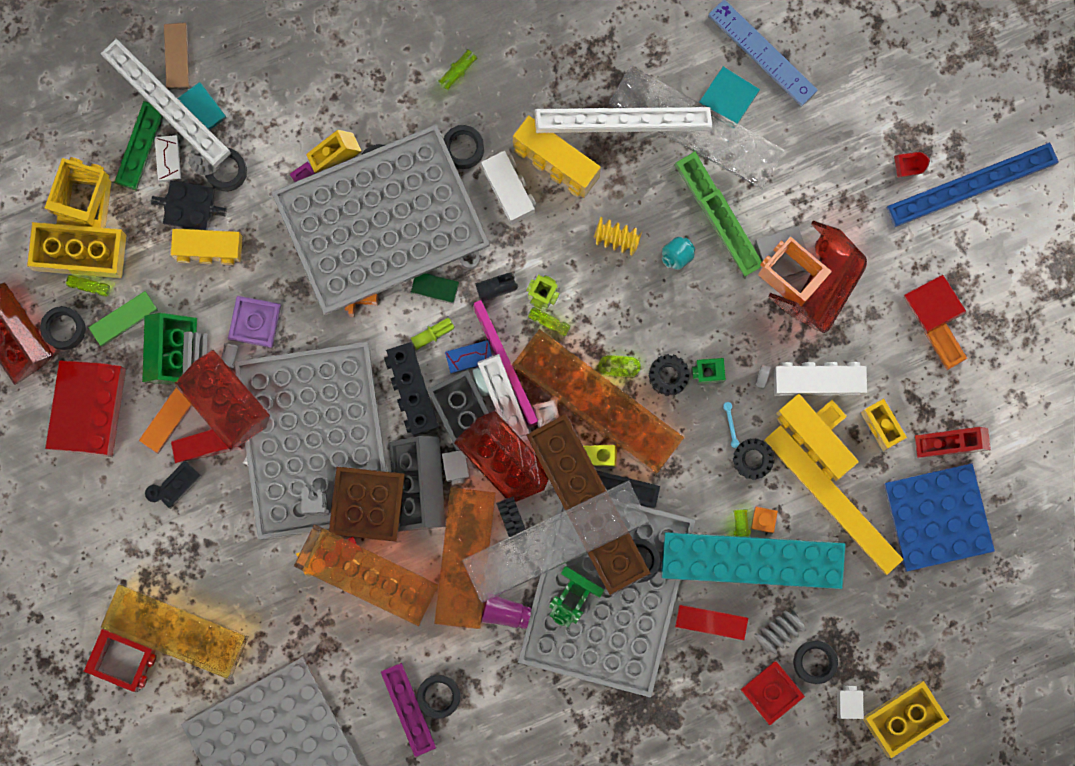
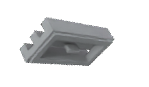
M184 332L183 377L205 379L207 334Z

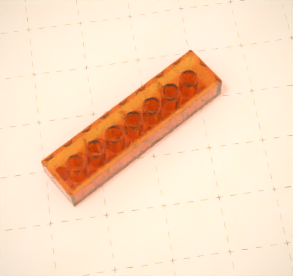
M541 329L536 332L512 364L514 370L655 476L684 439L681 434Z

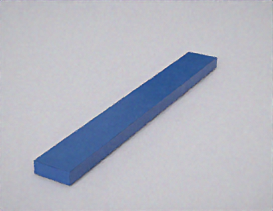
M1049 142L888 205L886 209L894 227H898L1056 165L1059 161Z

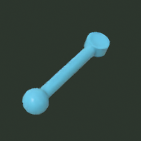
M726 402L723 405V409L727 412L732 437L731 446L737 448L740 443L736 439L731 414L732 404Z

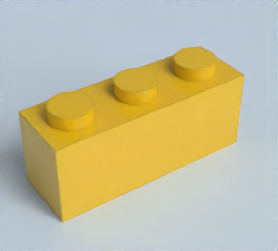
M172 229L171 256L177 259L178 263H190V260H199L200 264H212V261H221L222 265H235V262H241L243 236L240 232Z

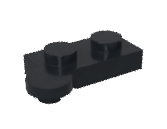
M184 460L161 486L155 484L148 486L145 490V497L148 501L154 503L161 500L171 509L202 476Z

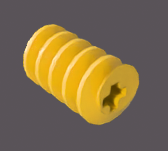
M600 217L594 238L596 245L604 241L605 248H608L612 243L614 251L621 246V253L623 254L629 248L630 256H633L637 250L642 231L637 235V228L634 227L631 232H628V225H625L620 230L619 222L614 227H611L610 219L604 225L603 219Z

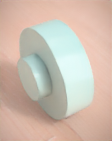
M480 368L474 369L473 375L475 379L473 381L477 390L479 389L482 397L490 395Z

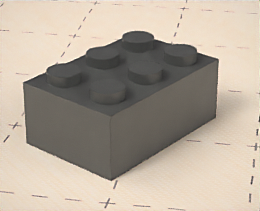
M468 370L427 389L456 451L467 449L498 434Z

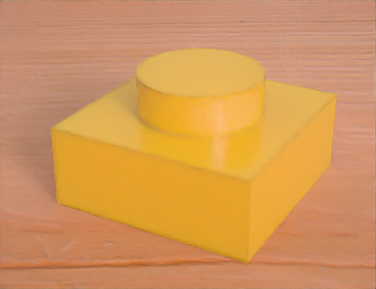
M833 400L817 412L831 430L847 417Z

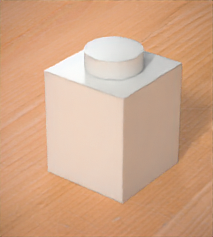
M843 686V690H837V718L864 719L863 691L857 690V686Z

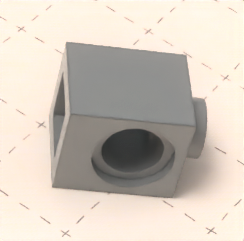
M461 450L442 454L447 482H452V485L466 483L465 479H470L465 451Z

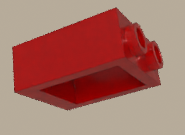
M101 629L83 672L129 691L139 692L140 689L143 690L147 683L148 677L145 675L148 668H152L156 661V649L108 629ZM112 639L145 652L132 684L99 671Z

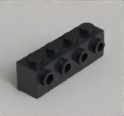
M412 342L387 349L388 356L384 357L387 370L392 369L394 377L390 379L394 391L398 390L401 397L397 399L400 411H405L407 420H404L407 433L412 432L413 437L439 430Z

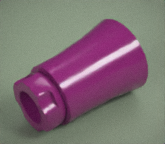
M488 592L481 623L527 629L532 608Z

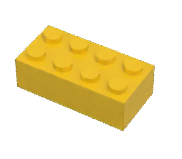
M529 115L513 135V147L516 154L522 158L528 157L533 161L532 165L540 171L546 170L551 174L550 178L558 184L564 183L569 187L568 191L576 197L580 195L585 198L600 178L601 167L556 134L536 133L535 119Z
M32 222L27 267L38 272L122 278L127 235L121 229Z

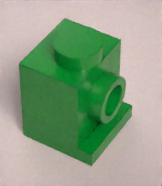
M724 358L697 360L696 366H692V377L697 379V384L724 383L726 381ZM710 369L712 371V375H704V370Z

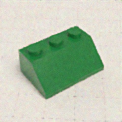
M166 313L144 316L142 382L154 384H195V378L183 377L184 332L197 333V318Z

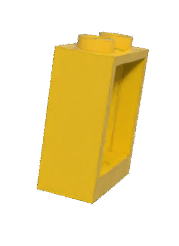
M70 157L69 160L62 158L45 209L51 214L92 226L109 175L104 171V167L97 164L87 166L83 164L82 160ZM70 170L98 178L87 212L59 204Z
M70 170L59 204L70 207L73 183L96 186L98 178ZM108 178L100 201L98 220L94 219L92 226L58 215L56 224L106 228L112 181Z

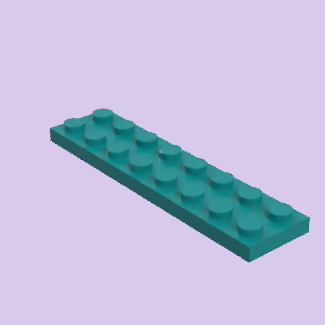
M664 532L661 578L843 589L845 543Z

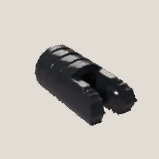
M506 273L475 283L479 299L483 302L517 290L519 286L514 280V274Z

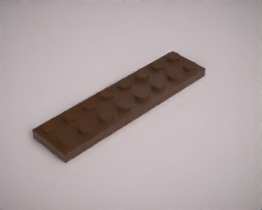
M564 414L527 434L526 436L609 595L611 596L651 575L568 416Z

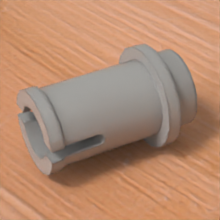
M224 343L221 360L217 363L219 371L231 373L232 369H235L233 363L238 346Z

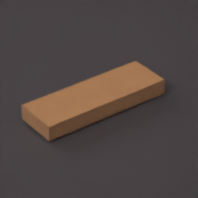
M164 24L166 88L168 90L190 89L187 24Z

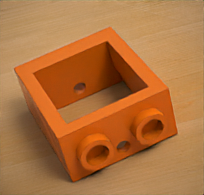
M790 237L785 243L782 240L773 250L775 254L772 258L768 255L760 264L762 269L758 276L799 310L832 271ZM784 253L789 255L814 277L801 293L771 269Z

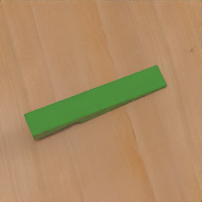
M694 151L676 162L674 166L743 276L745 277L761 268L760 264L762 261L720 189L716 188L696 152Z

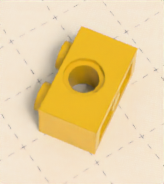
M885 399L860 412L883 451L907 438Z

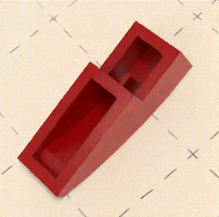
M679 605L675 627L744 641L749 618Z

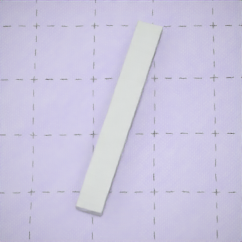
M117 39L100 53L214 168L231 154L229 149Z
M710 107L535 109L534 112L536 133L711 131L712 129Z

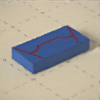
M488 340L445 352L451 374L479 367L478 361L492 357Z

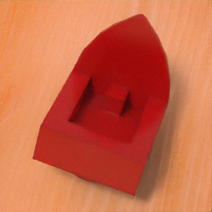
M923 152L894 156L897 178L922 174L930 164L929 157Z

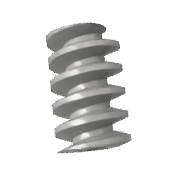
M791 607V613L786 610L783 611L784 619L779 616L775 618L777 625L773 622L768 623L770 631L763 627L761 629L763 636L758 633L754 634L767 653L771 651L777 654L775 646L784 649L783 640L791 643V634L798 638V628L804 632L806 631L803 621Z

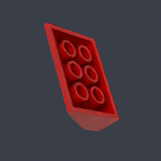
M59 361L45 449L113 458L126 369L119 365Z

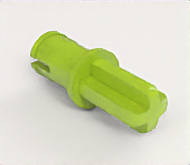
M447 318L432 327L427 326L428 329L411 337L415 348L419 350L434 340L437 342L438 338L454 330V325Z

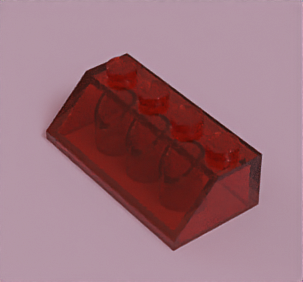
M4 282L0 284V364L13 384L16 385L42 368L54 354L27 316L26 311L15 298L13 292Z
M214 349L195 360L175 382L178 390L230 450H233L267 428L270 414Z
M496 411L479 417L455 440L454 444L506 499L513 497L515 502H518L545 490L549 478L537 455Z

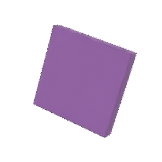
M237 296L228 340L273 348L281 304Z

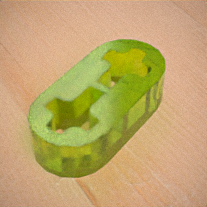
M607 355L600 359L598 369L603 376L634 378L639 374L641 364L635 357ZM606 360H610L611 364L618 365V368H611L610 372H607L606 368L602 367V364H606ZM629 362H633V366H637V369H634L632 373H628V369L621 368V365L627 366Z

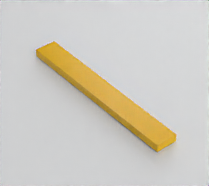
M781 425L764 440L772 447L771 449L885 575L889 574L904 560Z

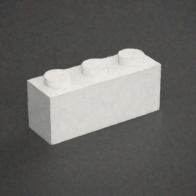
M503 151L481 162V167L511 225L535 214L534 207L537 206L532 194L527 195L524 189L527 186L521 174L517 175L514 169L517 165L512 155L507 156L506 152Z

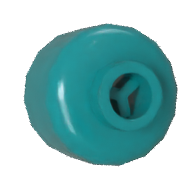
M676 237L662 248V261L668 268L672 267L673 269L680 270L694 259L695 247L689 239Z

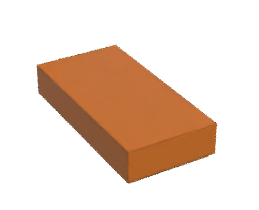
M947 324L928 334L924 332L946 370L968 359Z

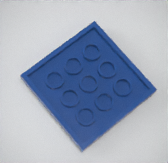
M973 463L884 483L901 556L904 559L905 572L995 552Z

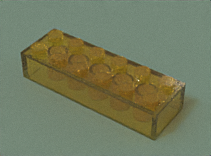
M119 584L101 624L103 629L226 679H232L249 638L248 635Z

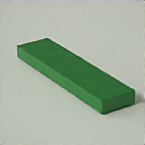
M143 101L114 181L116 185L137 191L163 118L149 102Z

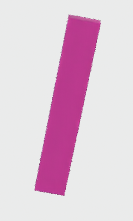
M477 301L473 305V310L494 354L500 355L528 427H532L538 423L535 413L482 301Z

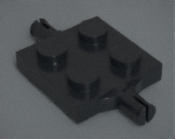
M170 180L168 193L165 198L154 195L151 198L153 199L151 200V205L164 206V225L193 230H208L209 221L213 215L224 217L227 215L225 213L227 208L214 206V187Z

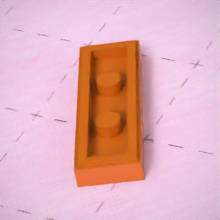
M177 385L139 441L156 453H159L197 398Z

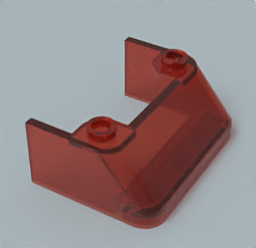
M813 220L811 225L821 234L815 243V252L820 257L819 261L832 272L802 307L797 302L770 293L768 297L785 313L816 331L826 333L831 329L867 266V258L841 229ZM812 275L809 276L801 292L814 279Z

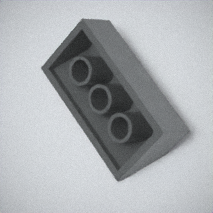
M418 436L389 442L391 472L405 474L398 532L446 527L439 437Z

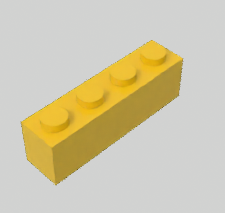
M800 394L796 395L776 413L779 416L777 418L778 422L785 429L788 427L794 433L792 435L793 439L800 446L803 444L809 450L807 452L808 456L815 463L818 461L823 466L822 471L830 480L832 478L835 481L839 480L859 462Z

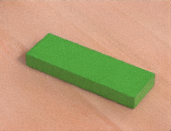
M144 291L88 328L99 345L103 347L143 321L145 315L154 314L158 309L147 292Z

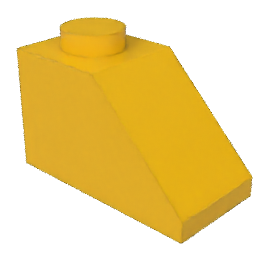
M336 130L309 151L306 156L314 172L319 173L353 159L362 151L353 133Z

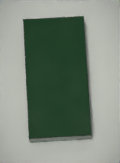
M425 273L414 278L410 293L454 304L459 282Z

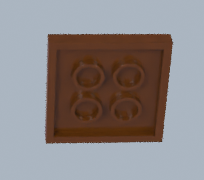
M336 467L328 534L397 542L405 474Z

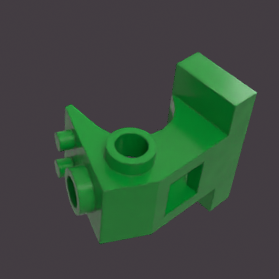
M565 566L560 575L570 581L560 598L554 597L549 606L552 609L549 616L557 624L565 625L569 628L572 622L576 624L583 612L579 609L589 593L600 598L604 589ZM569 591L581 598L575 609L562 603Z

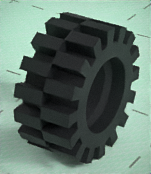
M665 354V356L658 357L652 363L648 375L649 383L654 391H658V394L674 396L682 392L686 387L690 371L688 370L687 363H684L681 357L678 358L674 354L673 356ZM665 367L674 368L678 374L677 380L671 384L663 382L660 377L662 369Z
M750 438L743 441L734 451L733 462L735 469L746 479L756 480L763 478L771 471L775 462L772 447L766 441L758 438ZM751 450L760 452L763 458L762 464L756 468L748 466L745 461L747 452Z
M510 497L497 502L496 504L510 541L527 535L514 498Z

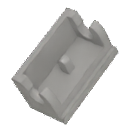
M301 487V513L306 516L329 515L325 493L318 489L317 497L314 496L313 491L309 490L308 487Z

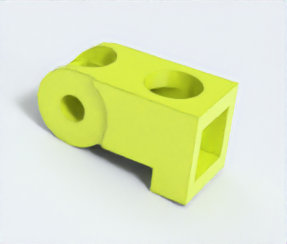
M616 445L583 446L594 466L617 467Z

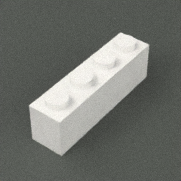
M783 362L774 368V396H796L798 394L801 396H861L867 393V367L860 366V362H848L847 366H838L837 362H826L824 366H815L814 362L802 363V366H793L791 362Z

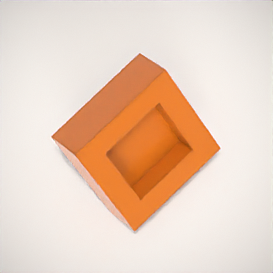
M755 507L751 529L774 533L778 511Z

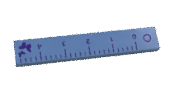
M726 0L720 2L709 13L708 17L801 107L818 91Z

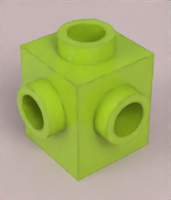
M538 275L536 280L532 279L526 289L529 292L528 299L531 300L530 304L539 309H542V307L548 309L550 304L555 305L560 295L557 292L558 284H556V281L546 275L544 277ZM546 291L547 296L544 298L539 295V292Z

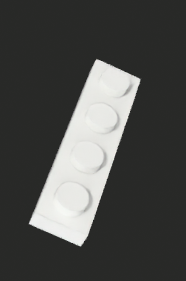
M497 354L478 361L480 371L510 446L528 440L526 435L530 432L500 355Z

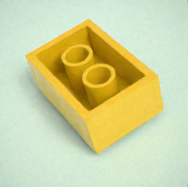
M918 681L865 715L863 721L888 758H893L947 723L949 719L925 682Z

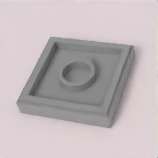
M796 226L756 240L755 242L762 261L768 255L772 258L775 254L773 250L782 240L785 243L790 237L806 249L799 227ZM786 253L771 268L782 278L806 271Z

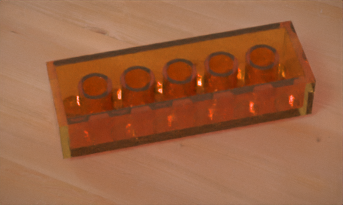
M450 487L434 622L436 625L481 629L496 492Z
M315 524L294 564V567L417 626L420 625L438 588V584Z

